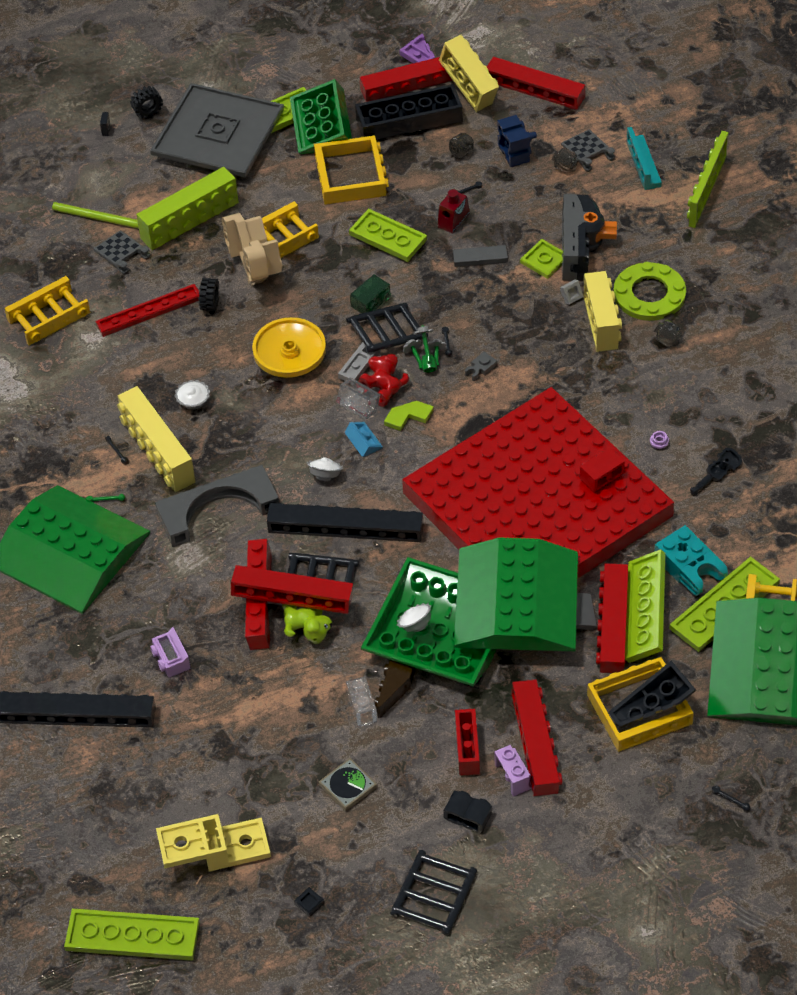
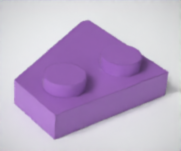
M423 34L399 50L400 55L412 63L435 58L433 52L430 51L429 44H426Z

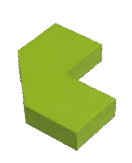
M414 401L394 407L385 418L384 425L401 431L409 418L426 424L434 411V406Z

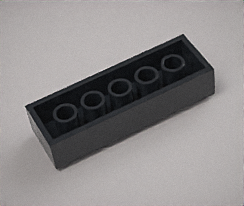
M454 84L355 104L356 121L362 137L375 135L376 140L463 122V106Z

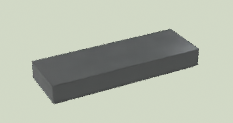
M506 245L453 249L454 267L508 262Z

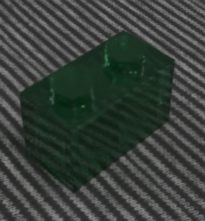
M373 274L350 294L351 307L361 314L377 310L382 303L388 301L391 297L390 284Z

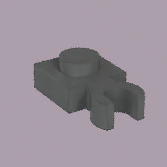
M482 352L471 361V366L465 369V376L473 373L472 381H476L480 373L485 376L497 366V360L486 352Z

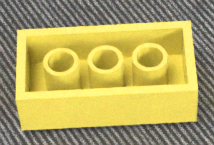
M462 35L445 42L439 61L473 109L478 112L493 104L499 88L498 82L495 78H492L488 68L479 60L478 54L471 49L469 42Z
M606 271L584 274V302L596 352L618 349V343L621 341L619 329H622L621 318H617L619 315L618 306L614 305L615 294L614 291L610 290L612 289L611 278H607Z

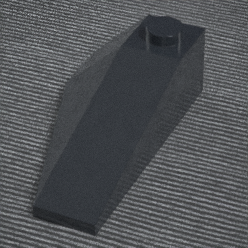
M671 660L613 707L608 714L622 728L681 704L697 690Z

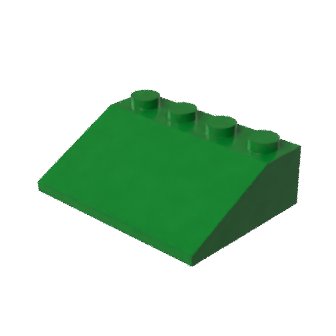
M335 79L290 97L299 154L315 153L314 144L352 139L344 89Z

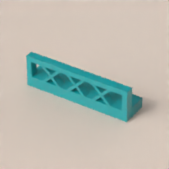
M627 127L626 143L644 190L661 187L662 182L644 135L635 136L633 128Z

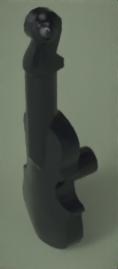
M728 447L721 453H718V461H713L707 467V475L695 487L690 488V493L697 495L698 491L702 490L712 480L720 481L727 474V471L734 472L742 463L741 456L734 449Z

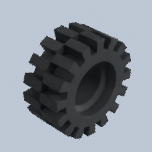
M145 86L142 87V90L140 88L137 89L138 92H134V96L130 98L132 100L130 101L131 107L136 115L146 119L149 115L153 117L154 113L158 114L157 110H161V106H163V99L154 87L151 88V86H148L147 89Z
M202 278L199 287L200 310L216 311L220 292L218 279Z

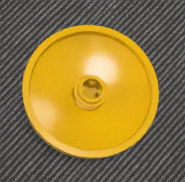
M289 317L274 320L263 326L254 337L252 349L255 362L262 370L277 377L289 378L298 377L314 370L325 356L326 342L324 334L315 324L305 319Z

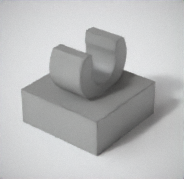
M573 280L560 287L566 304H571L584 297L578 280Z

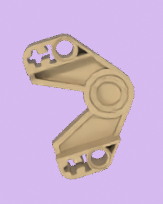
M240 213L222 217L225 242L231 258L240 256L247 274L248 284L262 283L269 275L282 272L283 266L279 254L278 241L275 239L267 242L261 216L244 220Z

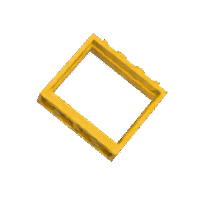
M375 135L314 144L315 159L325 205L386 196V187H389L388 178H384L386 176L385 166L381 165L384 164L383 155L379 154L381 152L380 142H376ZM367 151L373 152L379 181L329 187L324 157Z
M662 657L648 660L637 666H631L627 670L612 673L608 677L596 679L594 682L587 684V696L618 752L693 724L694 713L687 700H684L681 704L676 705L677 712L619 733L599 698L601 695L650 678L666 665Z

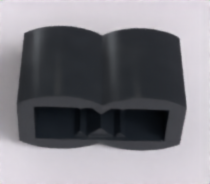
M454 790L443 810V818L454 824L463 825L474 832L482 833L492 814V805L485 799L472 798L465 791Z

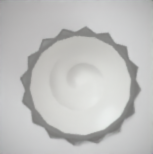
M199 380L183 382L175 390L176 401L187 409L202 407L210 397L209 386Z
M326 457L307 462L310 473L316 475V479L330 481L331 478L337 477L340 471L344 469L343 465L340 466V463L337 464Z
M423 603L411 607L397 620V626L407 632L423 630L431 619V605Z

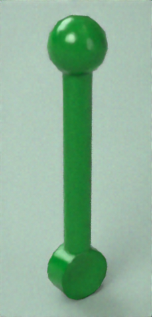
M119 494V496L86 497V500L89 502L118 499L120 501L125 500L124 494Z

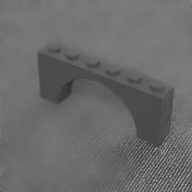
M263 465L252 467L249 470L235 473L226 478L218 479L156 501L157 515L172 547L190 541L188 527L192 516L200 507L213 500L221 498L241 499L254 505L262 515L268 514L270 503H279V497Z

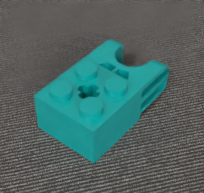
M686 525L655 544L654 552L660 549L665 552V570L695 596L703 592V580L700 576L710 575L716 580H722L728 576L727 566Z

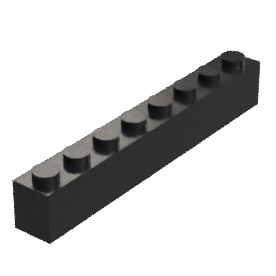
M270 503L267 516L268 533L420 543L422 541L424 525L423 512L344 508L338 506Z
M0 692V723L148 728H153L156 710L154 696L69 694L65 692Z

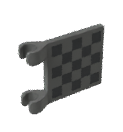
M590 129L561 142V146L567 151H572L570 153L572 156H577L576 160L581 163L585 171L592 169L590 166L592 160L590 158L598 154L604 153L608 160L615 158L613 155L615 149L608 147Z
M121 230L93 248L96 253L113 264L122 274L129 271L126 268L127 262L125 260L138 252L143 259L150 257L147 246H142Z

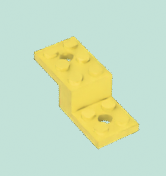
M216 814L156 828L164 868L206 859L210 872L271 857L262 818L221 827L219 815ZM243 839L251 840V843L248 845L240 844ZM180 840L187 842L183 847L176 846V843Z

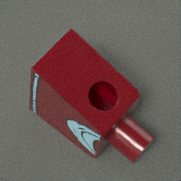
M455 189L448 191V195L439 205L438 228L452 234L470 213L466 195L459 193Z

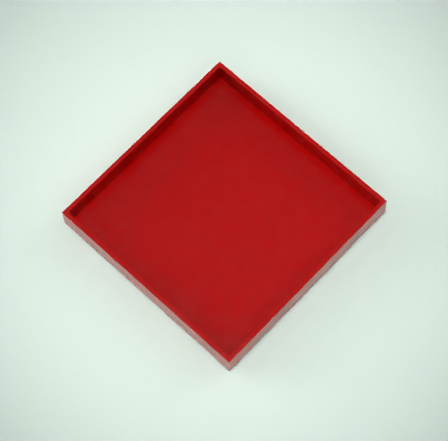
M552 387L402 479L403 494L423 512L458 550L462 547L495 538L541 539L578 552L577 579L673 517L674 501ZM610 447L625 461L624 474L594 492L580 479V466L583 462L592 459L599 452L605 451Z

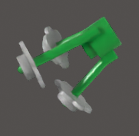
M422 325L413 334H422L426 355L422 356V360L420 359L416 349L420 348L422 344L421 340L415 341V339L406 342L403 346V352H413L419 369L429 373L437 370V366H439V351L446 350L447 346L445 342L439 339L428 342L426 333L433 332V329ZM429 350L435 351L434 357L430 354Z

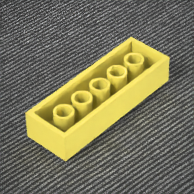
M138 386L119 394L117 407L121 413L119 416L121 423L124 426L127 425L132 438L135 437L137 439L140 449L146 451L148 460L154 462L155 468L160 475L163 474L167 486H171L177 492L196 483L191 457Z

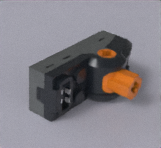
M563 194L562 280L584 281V274L588 273L589 251L599 248L603 239H616L617 222L605 221L599 207L590 195Z

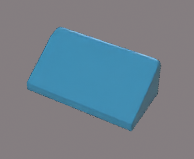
M365 422L349 423L345 434L362 457L382 449L383 446Z

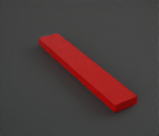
M195 284L189 285L96 320V326L102 337L199 301V290Z

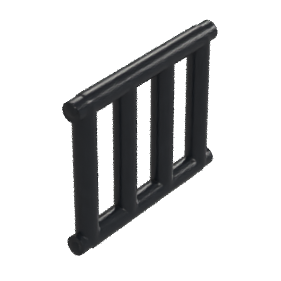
M400 303L346 318L347 324L353 326L365 344L367 353L406 344L411 339H415V341L423 339L422 334L406 335L392 315L394 312L401 311L415 332L418 331L417 328L420 326L408 310L407 303ZM384 315L399 338L390 340L375 317ZM368 320L382 342L373 344L359 322Z
M289 553L290 563L287 573L295 574L298 561L309 562L306 576L314 577L317 563L328 564L325 579L333 580L336 565L348 566L344 582L352 583L355 567H358L359 560Z
M419 850L392 906L390 915L393 917H397V915L440 929L444 935H449L474 881L477 869L474 867L467 869L426 855L424 850ZM423 862L466 878L460 887L418 871ZM414 880L457 894V898L454 904L410 890ZM407 897L450 913L446 922L403 908L402 905Z

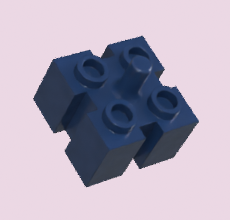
M517 115L497 120V130L499 132V135H497L498 147L502 154H505V159L509 166L514 167L530 162V154L532 153L530 142L532 139L537 138L536 132H527L523 121H520Z

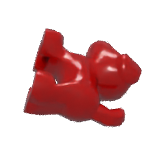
M394 354L369 358L368 365L374 374L369 376L367 373H364L357 382L359 389L365 393L373 387L382 389L378 391V396L375 398V402L381 407L386 406L392 395L396 394L410 379L406 373H403L400 380L391 376L394 374L398 363L397 356Z

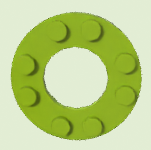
M651 262L639 263L626 268L616 278L614 283L615 302L619 304L624 313L633 318L646 321L664 319V316L671 313L675 314L683 306L686 298V285L681 275L668 265ZM645 278L647 280L654 278L664 283L668 291L666 296L659 301L645 302L634 296L632 287L635 283H639Z

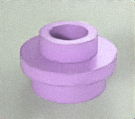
M656 431L650 437L651 446L657 449L665 448L669 443V438L663 431Z

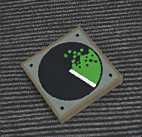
M349 758L321 779L319 786L346 812L377 788V783Z

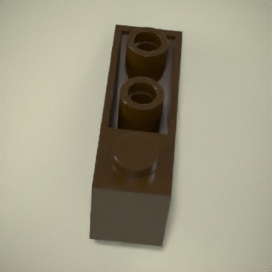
M391 659L389 664H385V679L380 681V696L376 697L374 709H377L378 718H381L411 688L415 667Z

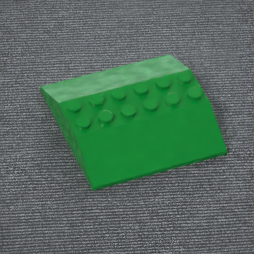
M57 485L32 499L8 526L0 541V572L83 614L149 536L150 530Z
M495 538L460 548L454 648L575 652L578 552L534 538Z
M407 557L361 646L363 651L473 687L489 667L497 649L454 648L458 573ZM423 603L431 605V619L423 630L407 632L397 626V620L411 607Z
M768 598L716 601L707 717L797 725V601Z

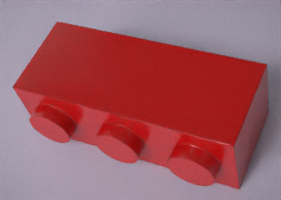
M475 709L455 710L459 776L480 774Z

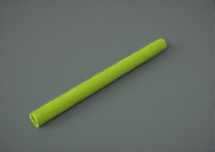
M54 202L52 205L53 211L139 229L137 219Z

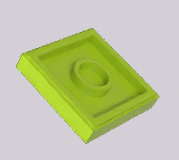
M541 239L520 259V263L548 279L562 266L563 251Z

